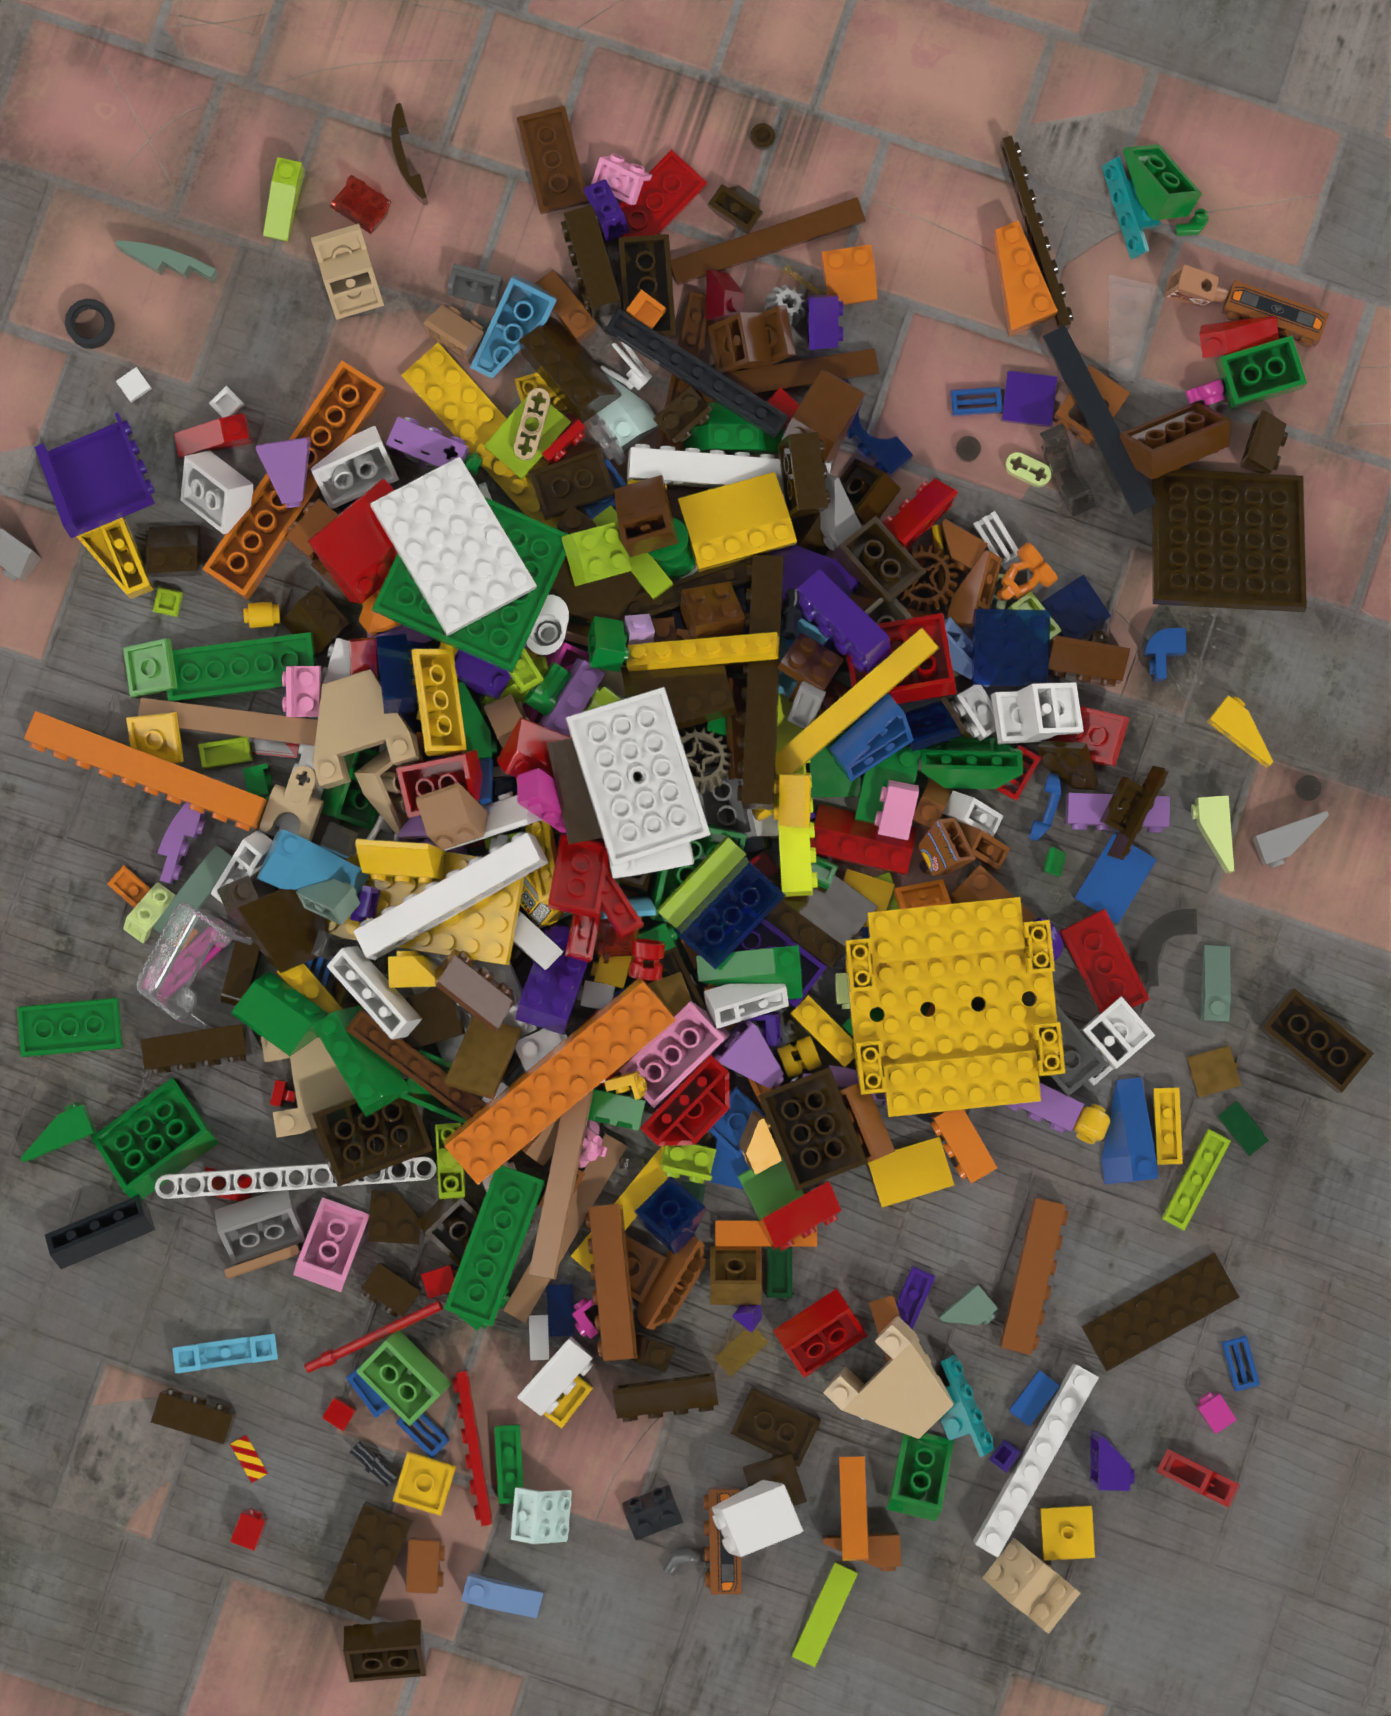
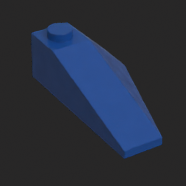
M1142 1077L1116 1080L1110 1109V1125L1106 1132L1101 1156L1104 1184L1158 1179L1155 1149Z

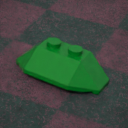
M707 403L712 408L709 412L710 418L700 426L696 424L690 430L692 434L683 442L684 451L686 448L700 449V453L721 450L725 451V455H735L736 452H746L750 455L779 454L777 444L782 441L783 428L774 439L722 405Z
M945 736L928 747L921 748V772L944 788L997 789L1023 774L1022 751L1012 748L1007 743L998 744L997 738L986 737L979 741L977 737L968 739L967 737Z

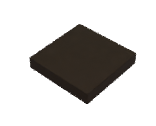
M792 1452L743 1466L748 1487L761 1480L784 1484L793 1506L807 1502Z

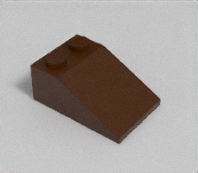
M822 369L793 415L782 440L790 434L818 432L819 439H822L824 444V453L821 454L822 463L825 464L835 459L866 393Z

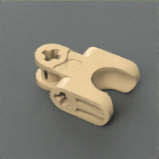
M299 766L291 773L287 787L275 784L261 820V831L266 833L273 831L280 817L292 813L299 819L300 828L298 836L311 842L324 805L323 800L314 797L318 786V779L313 769L308 766ZM307 773V777L310 778V782H305L302 786V782L299 780V777L305 776Z

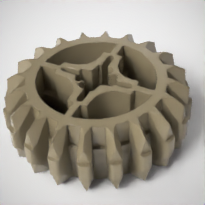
M693 726L690 729V734L687 730L682 729L680 739L683 747L691 744L690 753L685 755L690 771L694 775L692 778L695 787L698 788L699 793L702 795L705 792V787L712 792L715 789V785L720 787L723 784L722 779H727L729 775L727 770L731 766L728 758L731 754L725 753L728 744L720 745L723 740L722 736L715 739L713 731L706 734L705 727H701L700 732H697ZM701 745L708 747L712 752L705 751ZM695 754L699 760H702L700 767L696 761H693ZM717 763V770L711 775L704 777L705 767Z

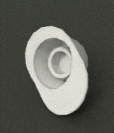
M548 595L526 643L534 653L539 655L551 654L561 647L565 639L569 610L566 603L560 597Z

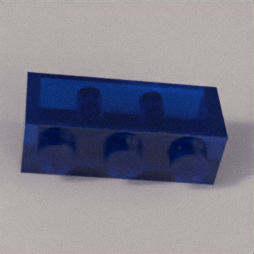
M406 634L376 636V651L384 714L415 711L414 701H418L417 687L412 684V680H415L413 664L410 665L409 660L413 659L411 651L413 650L412 643L407 644Z

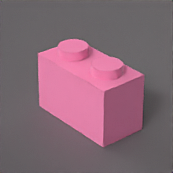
M888 780L887 787L882 786L879 801L883 802L882 811L877 810L874 825L878 826V834L908 840L919 794V787L917 785Z

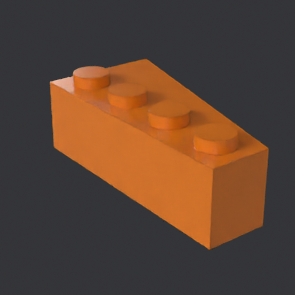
M1019 220L996 229L993 235V242L1000 275L1008 335L1010 337L1054 319L1058 311Z

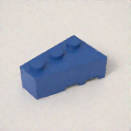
M887 693L830 747V751L835 763L851 782L914 741L905 713Z

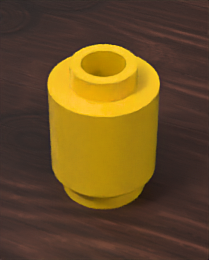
M257 602L248 603V608H243L244 623H249L250 628L274 627V624H280L279 604Z

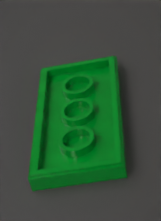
M119 998L17 1007L20 1057L123 1048Z

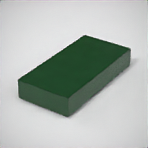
M1238 1101L1233 1102L1216 1116L1248 1156L1252 1155L1269 1141Z
M767 1246V1298H792V1246L784 1251H781L780 1248L773 1251L771 1246Z

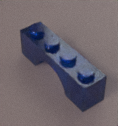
M861 403L846 437L848 439L853 437L859 444L857 445L859 452L865 458L869 456L875 462L873 467L886 472L892 477L912 460L913 454L897 436L889 439H879L868 434L862 427L859 419Z

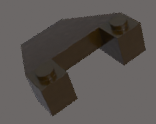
M570 505L556 527L558 530L570 535L595 528L597 525L590 517ZM566 556L548 595L560 597L567 605L569 616L592 623L594 616L620 620L642 586L631 571L575 586Z
M249 875L217 889L228 915L240 924L244 929L243 932L256 942L260 947L259 950L280 973L326 954V918L305 909L296 893L298 890L280 889L259 898Z

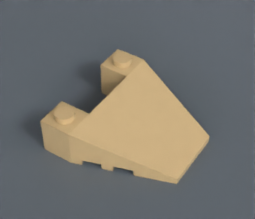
M366 670L322 684L313 765L320 787L329 789L351 782L344 756L383 743L387 745L392 764L398 767L423 759L416 734L389 698L388 693L372 670Z
M261 1037L265 1062L290 1059L298 1108L273 1112L277 1138L307 1133L312 1130L307 1118L308 1114L354 1097L320 1038L314 1039L292 1056H288L268 1040Z
M898 1315L879 1333L875 1340L891 1359L866 1384L845 1366L828 1383L823 1392L844 1412L918 1439L954 1405L942 1380L934 1371L929 1356L922 1349L917 1334Z

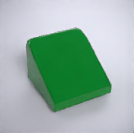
M1053 847L1049 848L1042 872L1060 877L1066 853Z

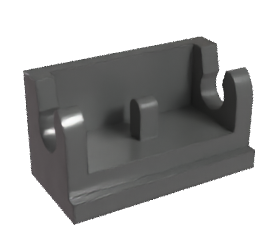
M454 263L447 286V294L496 308L503 285L502 276Z

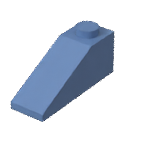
M951 617L945 619L953 670L985 687L990 686L998 670Z
M470 1572L461 1601L488 1609L537 1618L543 1592Z

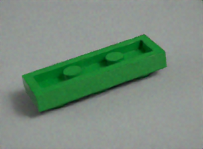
M520 1424L494 1426L498 1501L499 1504L514 1503L515 1488H524Z

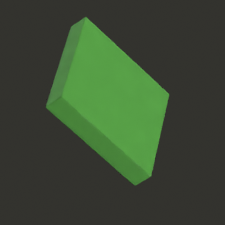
M165 638L123 647L130 697H139L177 689L171 639Z
M781 1151L779 1152L782 1158L781 1162L756 1175L751 1169L737 1175L760 1221L762 1218L804 1195L802 1189L796 1191Z

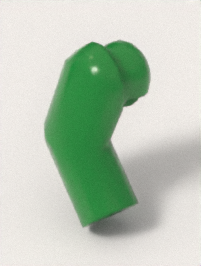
M1197 209L1189 223L1175 224L1176 237L1200 234L1208 224L1207 211L1205 209Z

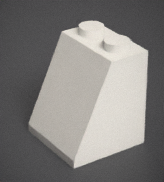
M761 1480L711 1507L714 1512L713 1521L724 1536L723 1545L732 1555L742 1557L803 1532L784 1484Z

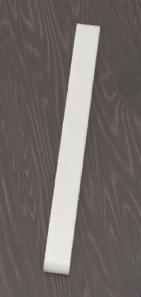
M417 1156L402 1162L405 1166V1173L400 1177L393 1176L391 1171L393 1166L381 1170L378 1177L374 1179L365 1176L342 1186L428 1180L434 1176L436 1165L432 1159L426 1156ZM422 1161H428L431 1166L429 1173L426 1175H420L417 1171V1166ZM327 1163L166 1174L157 1179L155 1190L160 1197L171 1199L337 1187V1184ZM320 1168L326 1169L329 1173L328 1179L322 1183L316 1181L314 1177L315 1172ZM294 1170H299L303 1173V1180L299 1184H292L289 1181V1175ZM268 1172H274L278 1177L276 1184L273 1186H267L263 1183V1177ZM241 1174L251 1176L252 1183L249 1187L241 1188L237 1184V1179ZM215 1176H222L226 1179V1185L223 1189L216 1190L212 1187L211 1181ZM192 1177L200 1181V1188L194 1192L188 1191L185 1187L186 1181ZM166 1179L174 1183V1190L168 1194L161 1192L159 1184Z

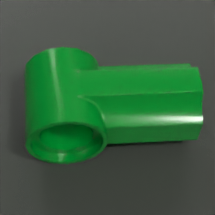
M553 662L543 676L544 682L530 689L524 698V702L543 716H547L555 707L558 701L557 696L572 674Z

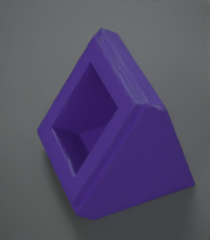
M740 1305L732 1317L752 1333L762 1319L761 1305Z
M1004 1439L989 1460L1005 1473H1008L1022 1452Z

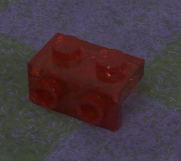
M350 175L347 178L345 187L332 200L330 207L353 223L359 224L360 228L369 234H372L388 216L391 201L384 194L378 193L369 187L363 180Z
M600 916L597 932L600 933V940H597V954L602 955L603 964H608L609 957L632 956L631 949L634 932L621 939L608 918L601 919Z

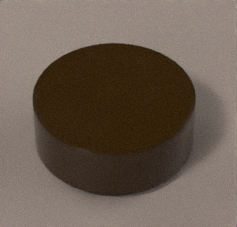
M765 123L755 125L750 133L752 145L759 150L770 148L775 141L774 129Z

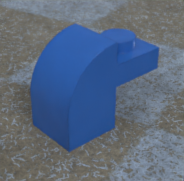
M1186 628L1162 629L1147 641L1143 650V657L1153 656V660H1149V675H1153V681H1164L1167 678L1166 656H1184L1186 654Z

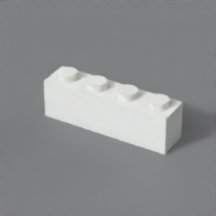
M358 946L341 948L327 965L329 970L391 1039L407 1037L422 1020L420 1015L395 988H389V981L365 957Z

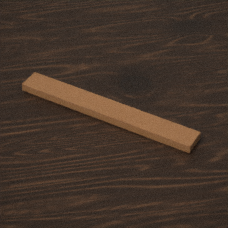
M141 698L138 716L177 712L179 729L315 746L318 720Z
M594 1089L560 1118L529 1275L556 1280Z
M606 1133L602 1139V1146L608 1147L605 1157L598 1155L595 1161H589L583 1171L585 1175L572 1196L559 1264L585 1221V1214L589 1213V1207H593L627 1148V1145ZM531 1263L503 1311L524 1323L550 1281L548 1278L529 1275Z

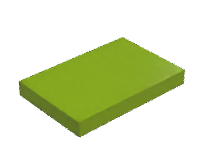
M538 394L537 397L532 398L535 401L534 411L529 408L528 413L533 412L542 416L543 412H538L541 403L545 404L546 400ZM528 395L484 445L489 452L522 480L542 458V453L571 424L569 419L550 404L535 457L529 461L520 460L514 452V444ZM533 417L528 418L525 422V428L531 432L536 431L540 425L539 421ZM522 433L521 437H526L524 446L519 445L518 449L522 451V455L526 456L527 452H532L533 450L529 447L530 438L535 441L537 436L531 437Z

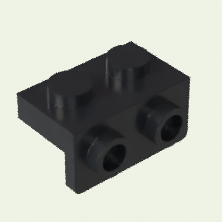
M670 1485L656 1488L649 1493L633 1497L622 1503L626 1519L636 1541L683 1523Z

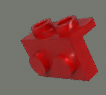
M567 413L565 417L571 421V424L542 453L543 459L549 465L553 461L559 462L567 454L565 450L570 445L576 446L586 436L584 434L586 432L584 424L579 419L576 420L570 413Z

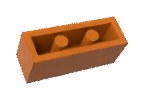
M964 1109L930 1114L933 1119L930 1125L937 1137L942 1135L946 1143L942 1146L949 1158L954 1156L958 1165L955 1166V1169L962 1180L967 1178L972 1184L997 1169L996 1164Z

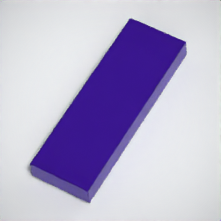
M914 1266L911 1267L896 1301L901 1319L912 1330L936 1277Z

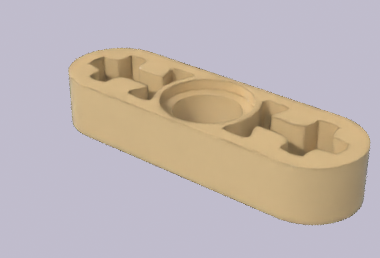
M535 388L528 394L515 440L514 452L523 461L533 459L537 453L550 406V396L542 388ZM538 394H543L542 397L546 400L545 404L541 403L538 412H543L542 416L533 412L528 413L529 408L534 411L535 401L532 398L537 397ZM531 417L536 418L540 423L539 428L533 432L525 428L526 420ZM522 433L531 437L537 436L535 441L530 438L529 447L533 450L532 452H527L526 456L522 455V451L518 449L519 445L524 446L526 437H521Z

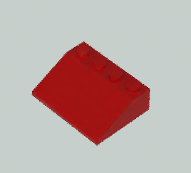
M383 478L307 541L350 602L362 604L383 586L398 553L370 507L372 502L395 491Z
M943 613L877 624L889 636L892 653L921 628L925 630L939 647L937 651L888 692L897 704L957 694ZM847 655L853 688L868 674L864 670L862 672L858 671L851 662L852 658Z

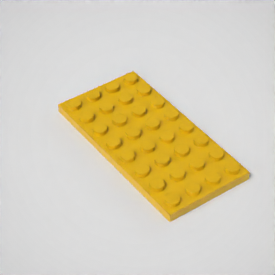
M338 835L332 853L361 868L355 845L356 839L361 838ZM446 852L443 880L447 878L446 875L449 872L466 868L468 862L477 858V856ZM369 875L365 886L381 890L375 917L377 918L382 915L381 912L390 906L397 907L404 903L403 899L411 894L418 895L425 891L424 887L428 884L418 883L419 879L410 878V883L394 881L395 877H386V881L371 880V875ZM525 876L398 948L446 956L455 948L459 952L465 951L474 960L509 966ZM351 915L342 925L326 918V936L358 941L354 930L360 927L361 922L350 920Z

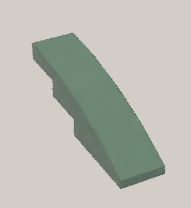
M122 240L115 242V246L120 252L159 275H162L167 267L186 279L189 278L192 271L212 283H215L219 276L213 267L168 248L141 242Z
M216 844L153 926V929L174 943L187 924L194 919L206 900L210 899L212 896L210 893L233 855Z

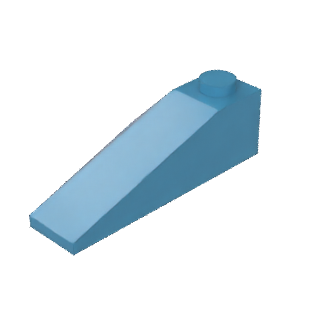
M516 274L513 275L470 368L493 378L520 350L519 339L547 322L557 298L537 284Z
M282 829L276 832L257 879L279 889L298 890L299 888L335 879L342 883L347 882L356 889V895H358L362 885L365 886L369 875L362 873L361 868L307 839Z

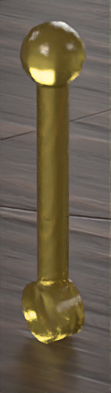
M785 265L782 271L785 275H791L816 295H826L823 291L818 290L793 272L791 266Z

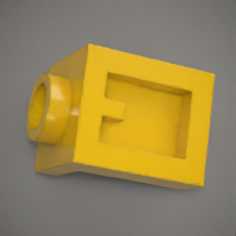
M639 1070L612 1077L604 1082L606 1090H615L616 1094L631 1090V1085L635 1100L646 1095L647 1084L645 1078L640 1076Z

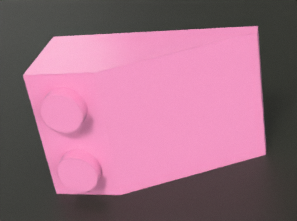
M322 1197L293 1275L341 1292L370 1214Z

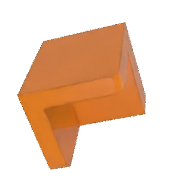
M641 289L626 311L630 316L653 329L665 313L666 308Z

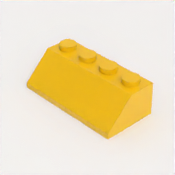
M453 649L411 650L427 756H447L466 751Z

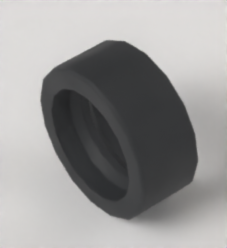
M86 298L77 301L70 306L65 317L67 333L77 345L83 348L95 349L102 347L111 339L114 333L115 322L113 315L103 303L96 299ZM88 309L98 311L103 316L105 322L102 332L93 338L81 336L75 327L78 315Z

